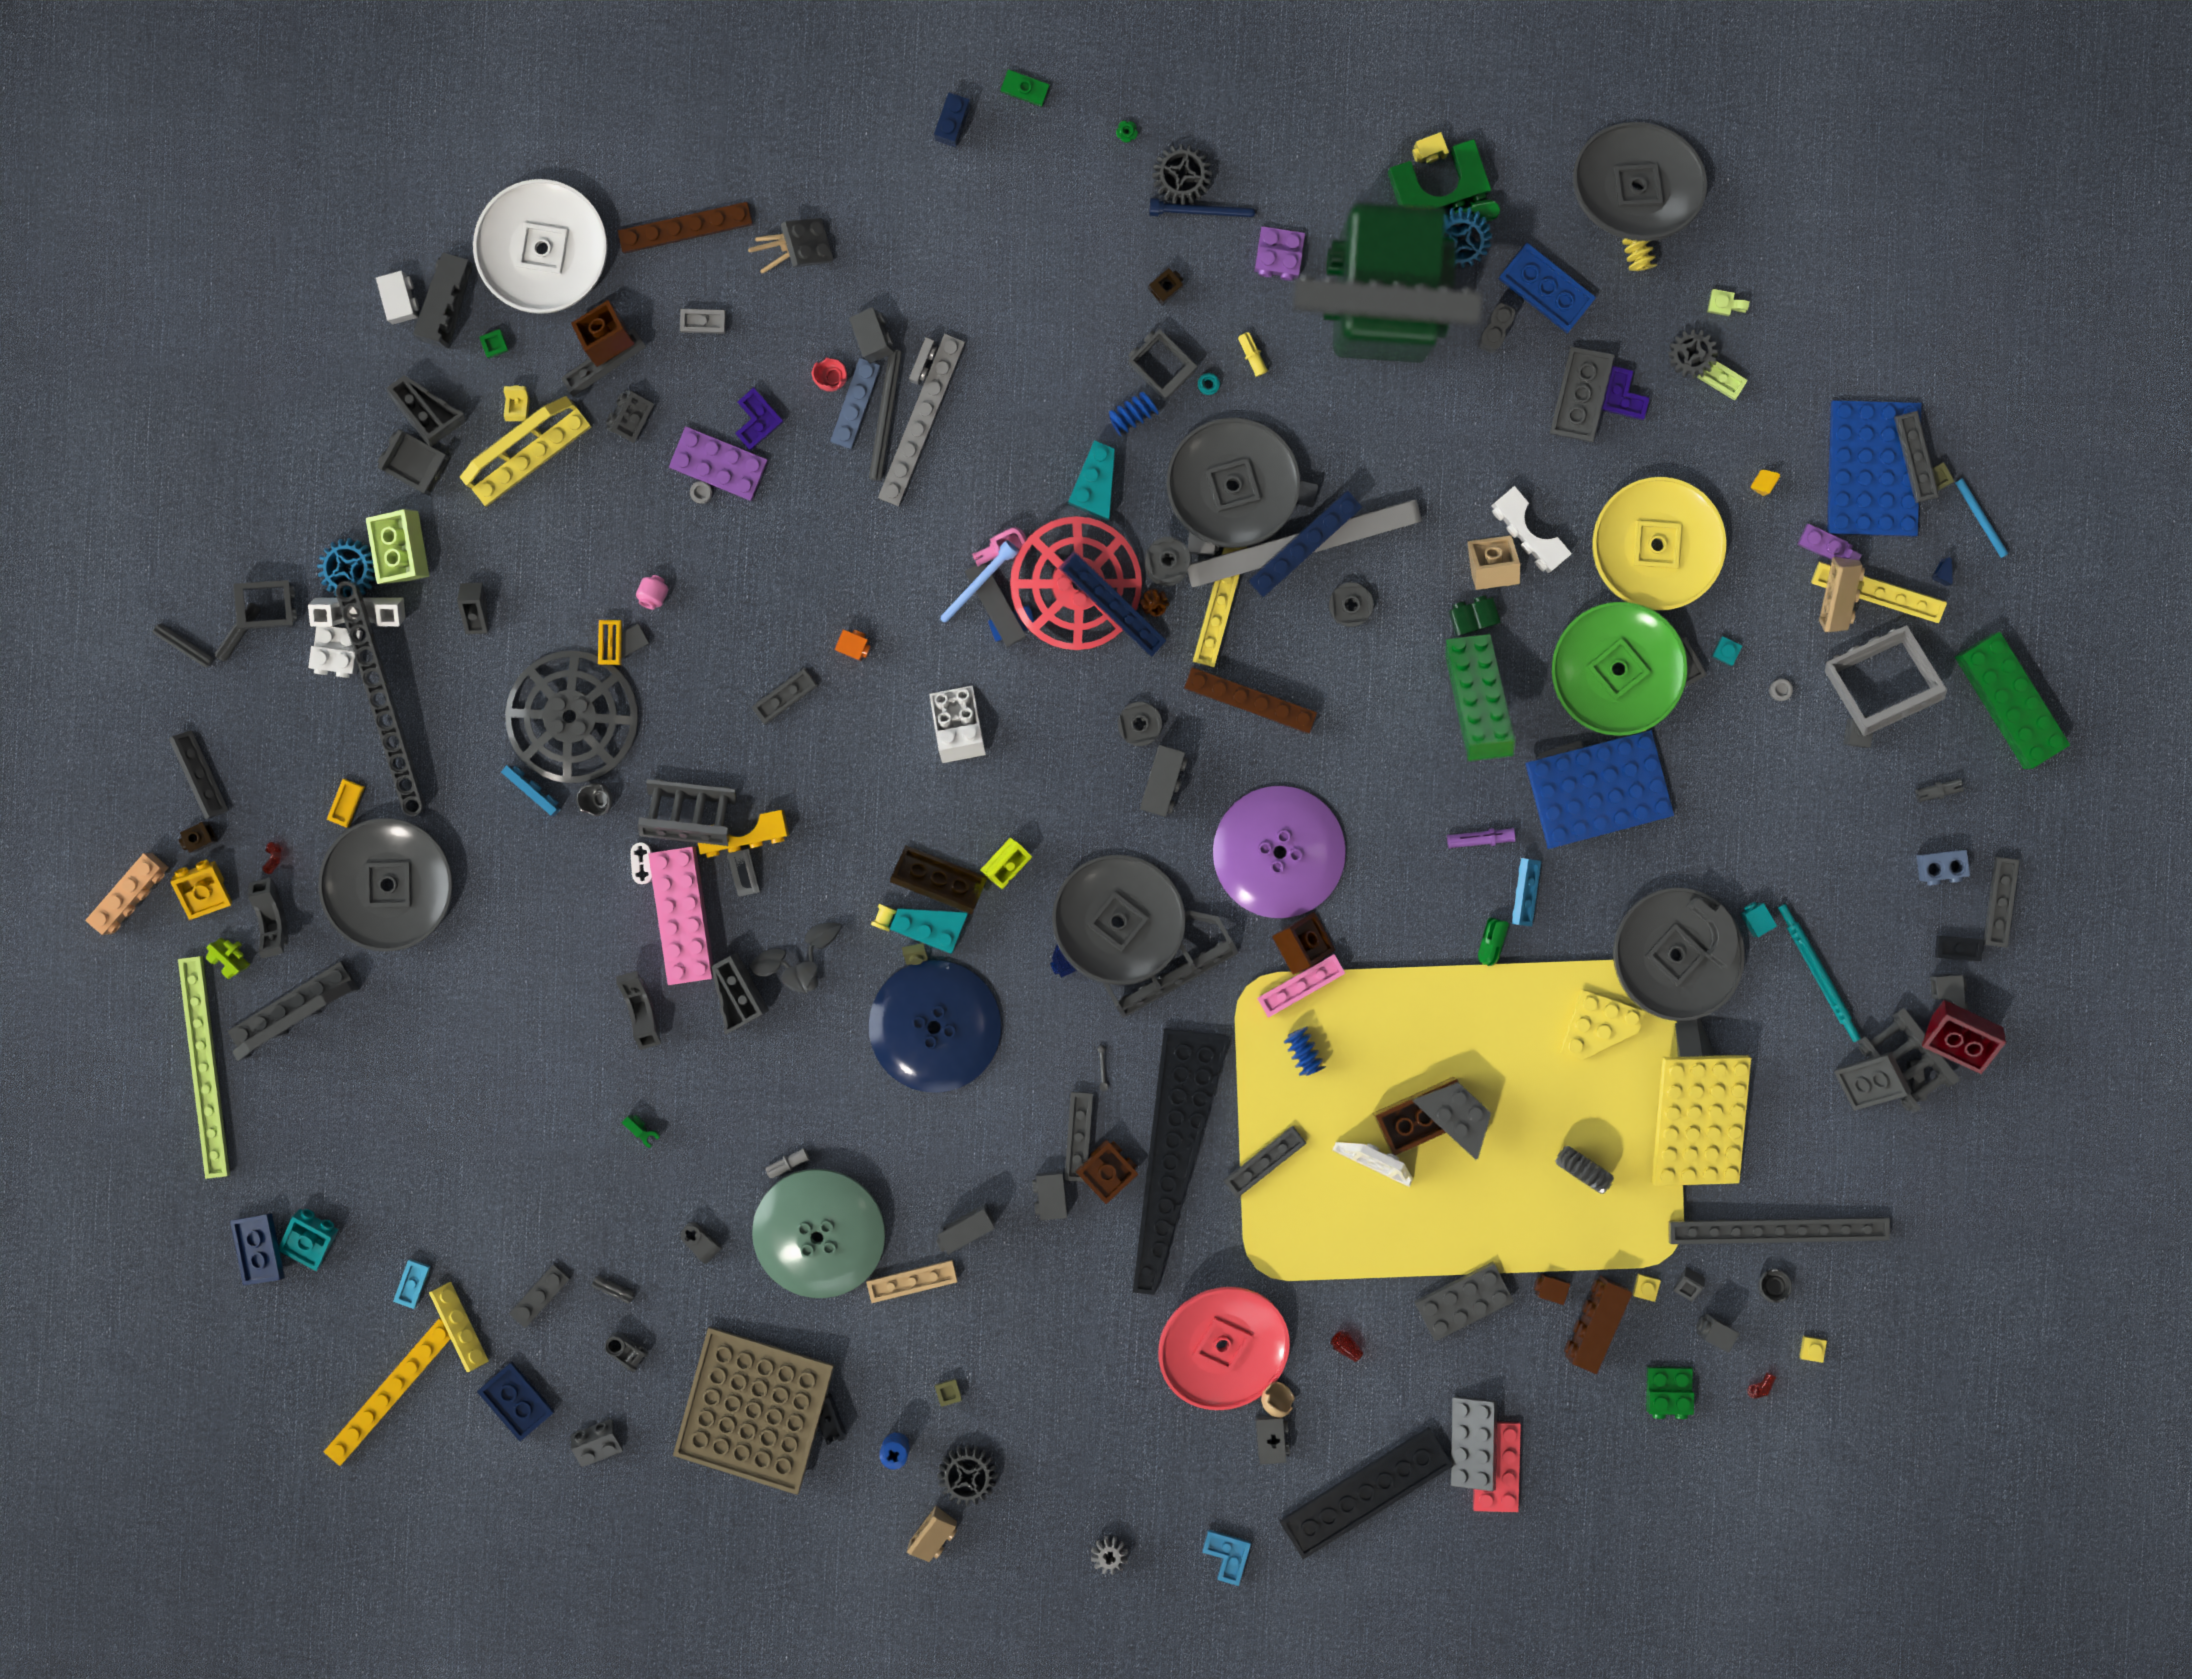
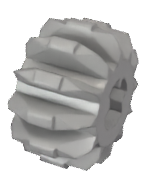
M1104 1536V1543L1097 1540V1547H1092L1091 1552L1095 1554L1091 1556V1561L1096 1562V1570L1103 1567L1102 1574H1106L1107 1569H1110L1111 1574L1114 1575L1115 1567L1122 1571L1123 1566L1121 1563L1125 1564L1128 1562V1559L1125 1557L1128 1554V1549H1122L1124 1546L1123 1541L1116 1544L1117 1537L1115 1536L1111 1542L1108 1540V1536ZM1108 1552H1113V1557L1111 1556V1559L1106 1558V1554L1108 1555Z

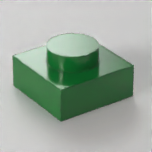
M500 329L479 337L488 359L509 351Z

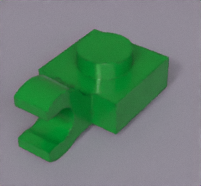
M630 1114L622 1121V1124L637 1138L639 1137L648 1148L653 1146L648 1141L649 1136H654L657 1140L660 1138V1134L657 1131H647L644 1127L645 1122L637 1115L633 1116Z

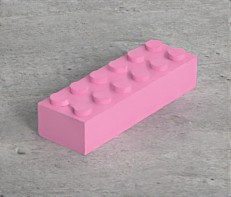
M696 847L648 853L668 985L713 979L711 966L714 964Z

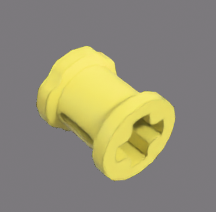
M879 904L878 914L875 921L871 922V925L890 931L889 924L897 910Z

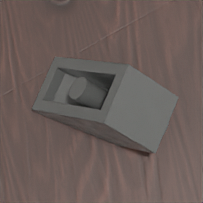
M483 582L460 583L457 603L465 634L488 633L487 599Z

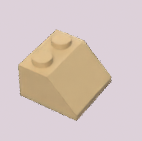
M1512 536L1468 541L1471 574L1476 590L1520 584V561Z
M935 1506L909 1541L907 1553L927 1562H930L933 1557L937 1559L944 1550L942 1546L946 1540L951 1541L955 1536L957 1521Z

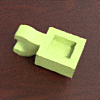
M1712 289L1707 312L1730 316L1731 310L1746 313L1750 301L1734 300L1735 293Z

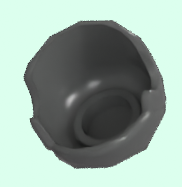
M591 783L581 787L577 793L576 803L582 813L601 816L611 809L613 795L607 786L601 783Z
M1771 1269L1764 1272L1758 1280V1291L1766 1301L1779 1303L1785 1301L1791 1294L1792 1282L1786 1273L1778 1269Z

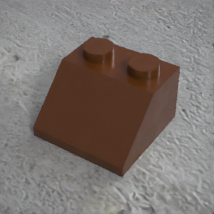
M1315 912L1290 924L1272 936L1293 975L1313 966L1335 951Z

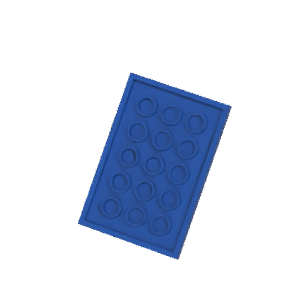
M1831 401L1828 533L1838 535L1918 536L1919 503H1915L1894 417L1918 411L1921 422L1922 403Z
M1652 730L1525 763L1548 849L1674 816Z

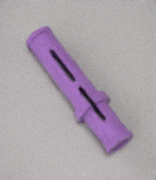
M1490 828L1489 831L1447 835L1448 849L1486 844L1495 846L1496 843L1515 842L1514 828L1502 830Z

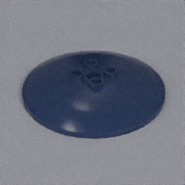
M942 960L923 961L918 965L911 964L895 973L877 993L869 1016L870 1042L881 1066L901 1084L923 1092L938 1093L952 1091L976 1079L992 1061L1001 1036L1000 1012L996 999L989 987L971 970L959 964ZM931 1021L940 1023L941 1029L938 1033H931L929 1031L928 1024Z

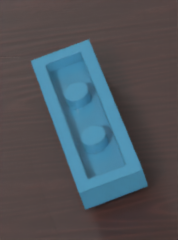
M506 765L501 771L503 775L550 816H556L561 810L557 806L558 801L551 795L545 796L540 792L542 788L535 781L531 780L529 782L524 778L525 773L516 765L514 767Z
M1521 858L1512 924L1531 927L1533 925L1541 861Z

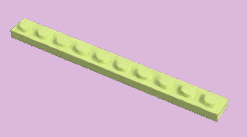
M203 956L178 959L205 1179L229 1176L230 1171Z

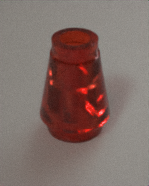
M1340 1330L1331 1339L1330 1344L1335 1351L1354 1362H1357L1362 1357L1363 1351L1348 1332L1344 1333Z

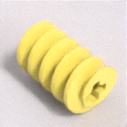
M1628 239L1622 241L1623 245H1629L1624 251L1626 254H1631L1627 257V262H1633L1629 266L1630 271H1643L1657 266V264L1650 263L1651 260L1656 258L1655 255H1648V252L1653 250V247L1646 246L1650 241Z

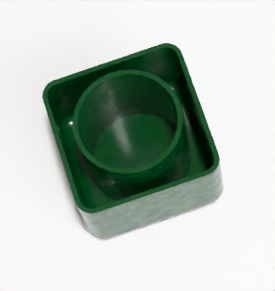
M1375 203L1355 204L1349 212L1339 240L1332 239L1331 248H1328L1326 275L1337 276V282L1346 283L1347 280H1359L1360 284L1370 285V282L1375 281L1384 283L1383 286L1391 287L1395 283L1406 284L1407 288L1425 285L1429 286L1430 290L1449 287L1453 288L1454 292L1455 240L1453 237H1443L1444 208ZM1323 313V320L1334 321L1333 350L1341 358L1422 363L1434 348L1436 338H1445L1449 323Z

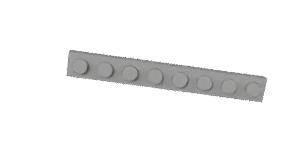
M944 334L878 499L898 507L900 506L965 346L964 341Z

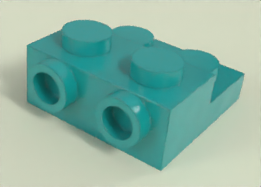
M299 1209L290 1220L279 1245V1251L317 1271L328 1249L332 1246L339 1229L334 1227L332 1221L320 1220L315 1217L313 1211Z

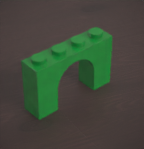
M1473 139L1452 147L1450 152L1458 173V186L1452 193L1446 196L1436 197L1426 193L1418 183L1411 161L1390 167L1388 176L1398 205L1444 209L1453 207V210L1459 209V207H1464L1466 205L1465 202L1486 199V195L1489 194L1491 188L1475 140Z

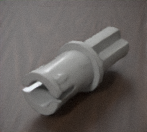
M802 1148L787 1157L784 1155L783 1159L765 1168L766 1173L770 1178H774L788 1170L790 1172L793 1171L792 1168L808 1162L810 1159L806 1150Z

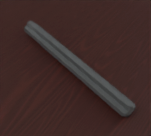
M894 349V353L888 355L869 479L874 481H881L883 476L902 352Z

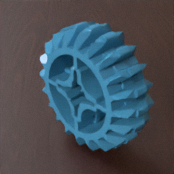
M1459 207L1458 213L1451 209L1450 216L1445 214L1444 233L1449 234V237H1453L1455 240V266L1457 262H1460L1461 267L1464 268L1465 262L1472 266L1474 265L1473 259L1480 262L1481 255H1487L1488 250L1486 248L1491 247L1489 240L1492 238V233L1488 232L1491 226L1490 224H1485L1486 218L1482 217L1479 219L1480 212L1477 211L1472 215L1471 208H1468L1467 213H1464L1463 208ZM1457 223H1465L1461 227H1457L1454 225ZM1473 227L1480 234L1479 242H1476L1475 238L1470 235ZM1465 234H1466V239H1465V240L1462 239V240H1459V241H1458V236H1459V235H1460V237H1461V235H1465ZM1463 248L1469 249L1466 252H1459Z
M350 538L347 539L346 543L343 539H339L338 545L334 542L330 543L332 550L325 548L326 557L319 556V559L323 560L324 563L317 565L318 568L323 569L322 572L318 573V576L325 577L321 584L324 586L328 585L327 591H334V595L337 596L336 588L338 583L336 580L347 577L348 580L355 582L359 586L361 594L364 595L366 593L364 587L372 588L369 581L376 582V578L372 576L375 570L373 568V560H370L372 552H368L369 546H362V542L358 540L354 543L353 539ZM355 551L360 557L349 560L344 556L343 552ZM336 559L338 562V566L334 571H332V566L334 560ZM347 564L352 566V568H349L351 569L349 573L344 571V569H347L345 568ZM362 566H364V572L362 577L360 578L358 575V571ZM345 586L343 589V594L347 598H349L350 594L351 596L353 594L351 586Z

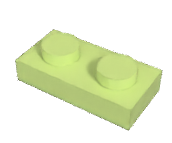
M1717 361L1716 365L1710 364L1711 372L1704 370L1703 377L1698 374L1697 378L1733 400L1737 399L1748 381Z

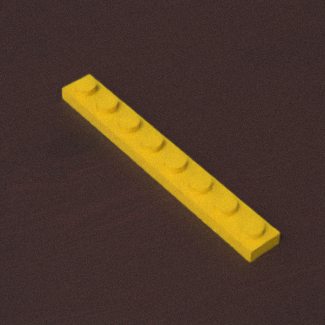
M441 1317L323 1451L339 1466L346 1461L451 1340Z

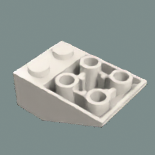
M973 685L929 694L942 763L986 755Z

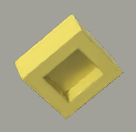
M1638 1274L1632 1295L1655 1302L1661 1280Z
M1803 1336L1799 1358L1823 1363L1827 1341L1825 1339Z

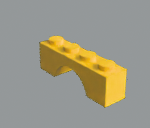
M784 810L760 814L756 827L749 834L741 837L729 834L728 846L698 843L700 854H706L708 858L720 855V850L728 849V853L741 851V846L744 845L755 848L763 846L762 842L771 840L772 844L785 841L784 837L789 836Z

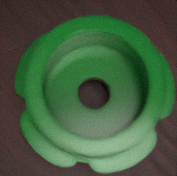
M1122 121L1116 129V135L1122 142H1131L1138 135L1137 126L1132 121Z

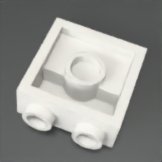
M316 626L314 646H311L308 667L314 669L315 674L328 675V671L336 672L337 677L349 678L350 674L357 675L358 664L346 628ZM357 630L356 636L362 641L363 631Z

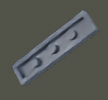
M859 358L830 440L831 443L852 450L881 368L880 365L870 364L867 360Z

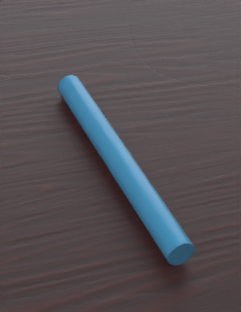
M1961 478L1956 481V486L2000 558L2009 554L1964 479Z

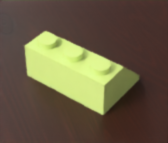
M404 509L366 518L377 584L411 581L429 577L418 511Z

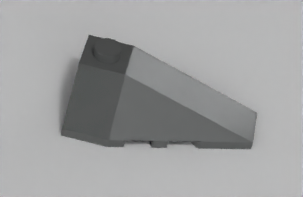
M1700 1018L1677 1021L1675 1023L1678 1057L1716 1056Z

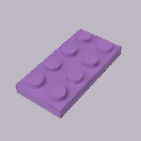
M685 426L669 468L752 502L768 460Z

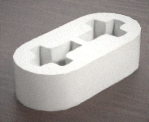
M642 842L636 843L631 848L632 877L638 884H647L652 880L648 853H652V850L648 844ZM640 846H642L643 850H647V854L643 855V862L640 860V855H636V851L640 849ZM642 864H644V871L649 873L645 877V881H642V878L637 876V873L641 872Z

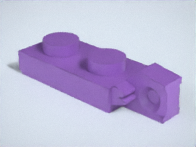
M1806 524L1797 544L1831 561L1832 557L1860 560L1861 554L1851 550L1853 545L1810 524Z

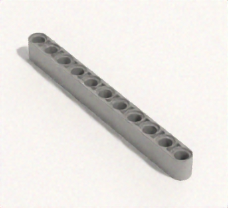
M1417 499L1351 517L1314 552L1421 522L1422 518ZM1299 533L1192 563L1187 570L1191 587L1262 568Z

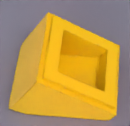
M1761 470L1752 483L1751 489L1762 496L1770 494L1780 478V474Z

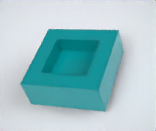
M1722 636L1711 657L1729 666H1733L1742 645Z

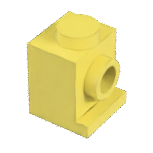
M1440 132L1416 141L1412 153L1416 162L1422 163L1426 161L1429 164L1437 161L1440 155L1442 159H1445L1449 151Z

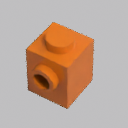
M842 630L835 651L861 661L863 657L867 658L871 646L868 645L869 640L865 639L866 634L857 630H853L852 633Z

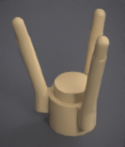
M783 233L756 237L755 241L757 242L777 239L778 241L748 249L749 252H755L780 245L782 252L787 251V253L761 269V273L767 272L790 257Z

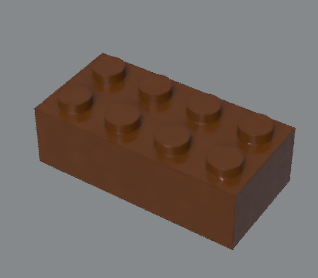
M1455 1077L1373 1112L1391 1154L1398 1155L1446 1133L1412 1100L1458 1082Z
M1601 1275L1598 1280H1594L1591 1287L1592 1295L1589 1300L1587 1299L1584 1302L1582 1318L1576 1321L1573 1328L1574 1336L1572 1340H1568L1564 1352H1566L1565 1357L1573 1365L1596 1375L1632 1296V1292L1624 1285Z

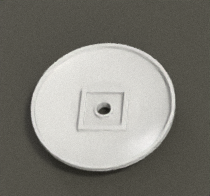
M533 179L507 187L487 204L475 228L473 254L477 270L483 282L505 304L529 313H553L578 303L594 288L605 267L607 237L598 212L581 193L557 181ZM541 243L548 245V251L545 254L537 253V246Z

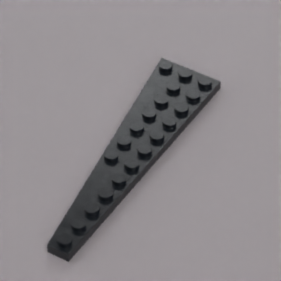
M1166 1028L1163 1030L1133 1293L1155 1295L1230 1036Z

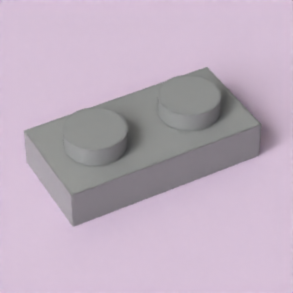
M680 309L681 333L725 334V310Z
M925 338L909 377L910 382L919 385L921 380H925L929 370L926 368L929 359H934L937 348L934 347V340Z

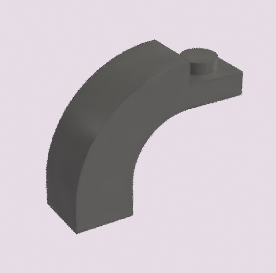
M271 877L250 882L248 898L256 912L260 928L259 954L261 958L284 953V945L288 944V929L283 905Z
M638 971L616 976V983L629 1010L633 1037L639 1049L661 1044L655 1009L644 978L640 977Z

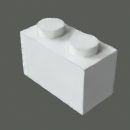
M402 271L376 277L388 322L397 324L418 318L417 311H419L417 299L412 296L411 289H414L410 276H407Z

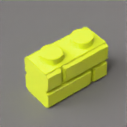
M1009 838L980 870L995 885L1003 889L1009 883L1008 881L1012 880L1032 856L1018 842Z

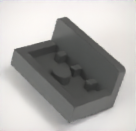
M611 1419L571 1434V1450L581 1467L623 1452V1445L614 1431Z

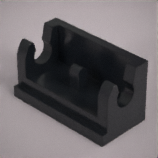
M831 1393L826 1396L819 1421V1426L827 1445L835 1440H844L847 1435Z

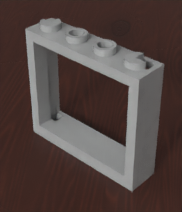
M1907 625L1897 630L1893 628L1887 635L1882 637L1876 636L1870 639L1867 644L1861 647L1854 646L1847 653L1841 656L1835 655L1832 660L1826 662L1825 673L1863 736L1944 700L1947 689ZM1903 643L1930 689L1865 719L1838 672Z

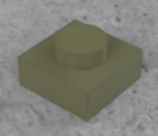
M1944 462L1932 468L1938 491L1954 482Z
M924 943L902 947L906 965H918L923 961H928Z
M956 1378L935 1384L941 1407L962 1401Z

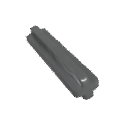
M254 603L248 604L245 608L246 622L254 621L261 610L259 606ZM236 622L215 652V656L221 661H226L247 630H238Z
M157 624L153 629V634L203 667L208 668L213 662V657L164 625Z

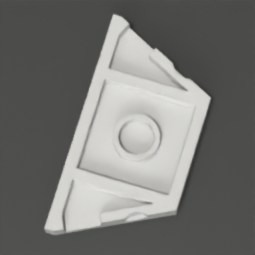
M1336 1142L1332 1151L1410 1187L1413 1178L1405 1164L1400 1162L1397 1156L1390 1153L1385 1155L1379 1152V1148L1372 1144Z

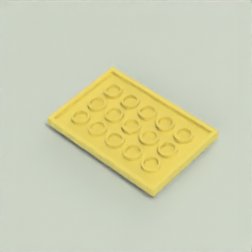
M1750 1056L1663 1057L1652 1174L1654 1186L1733 1184L1740 1182L1751 1066Z

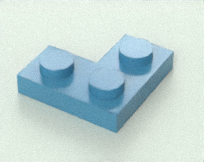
M1208 1529L1202 1553L1223 1558L1217 1580L1239 1586L1251 1542Z

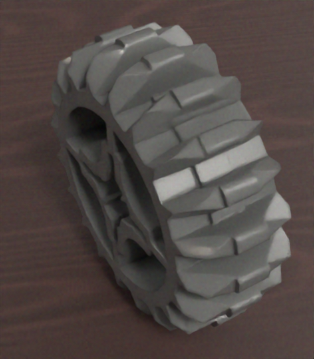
M1179 144L1178 151H1176L1174 146H1171V153L1163 150L1165 158L1158 156L1157 162L1159 164L1153 165V169L1157 172L1152 173V178L1159 179L1154 182V187L1162 186L1159 188L1158 194L1161 195L1166 192L1164 200L1167 201L1170 197H1173L1172 204H1176L1177 199H1181V205H1185V199L1187 198L1189 203L1192 204L1194 203L1193 196L1200 200L1202 196L1199 191L1207 193L1208 189L1204 185L1211 184V180L1207 177L1212 176V171L1206 170L1210 167V162L1203 163L1206 160V155L1198 157L1200 150L1197 148L1194 153L1191 152V145H1188L1187 150H1183V144ZM1183 159L1180 165L1167 167L1173 160ZM1189 161H1192L1198 167L1200 176L1189 169ZM1185 166V175L1188 176H1184L1179 184V174ZM1164 173L1175 180V189L1167 184ZM1194 182L1197 183V185L1192 189L1187 191H1181L1182 187L1185 184H1193Z
M1565 1146L1557 1155L1558 1157L1555 1162L1559 1167L1598 1193L1604 1194L1611 1187V1183L1614 1180L1613 1175L1570 1146Z
M966 1445L964 1452L958 1446L957 1454L950 1450V1458L944 1456L942 1461L945 1464L939 1465V1469L943 1472L938 1473L937 1478L944 1479L939 1482V1487H946L942 1492L944 1495L951 1493L949 1496L950 1501L955 1497L958 1498L957 1505H960L962 1500H965L966 1506H969L970 1500H973V1503L977 1505L978 1497L985 1501L986 1495L984 1493L991 1495L992 1489L990 1487L996 1486V1482L992 1479L997 1478V1473L991 1472L996 1469V1465H988L992 1461V1457L989 1456L984 1459L986 1451L983 1450L978 1454L977 1446L974 1447L973 1452L969 1451V1445ZM970 1459L977 1463L969 1466L964 1461L961 1462V1460ZM955 1464L959 1475L955 1481L951 1482L949 1471ZM984 1469L986 1479L980 1487L976 1476L980 1470ZM964 1472H966V1474L973 1473L971 1475V1479H969L968 1477L963 1478ZM962 1486H968L971 1490L974 1491L965 1492L957 1488H960Z

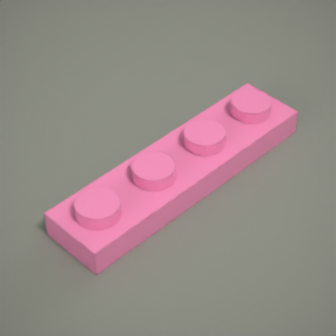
M1332 954L1264 993L1257 999L1269 1018L1344 975L1345 972L1335 954Z

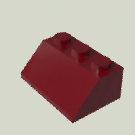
M1944 1000L1932 1015L1922 1047L1982 1074L2006 1044L2004 1027Z

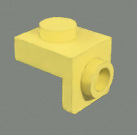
M518 385L505 386V421H525L528 419L530 402L526 387Z

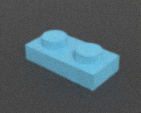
M409 1259L393 1302L415 1309L431 1266Z

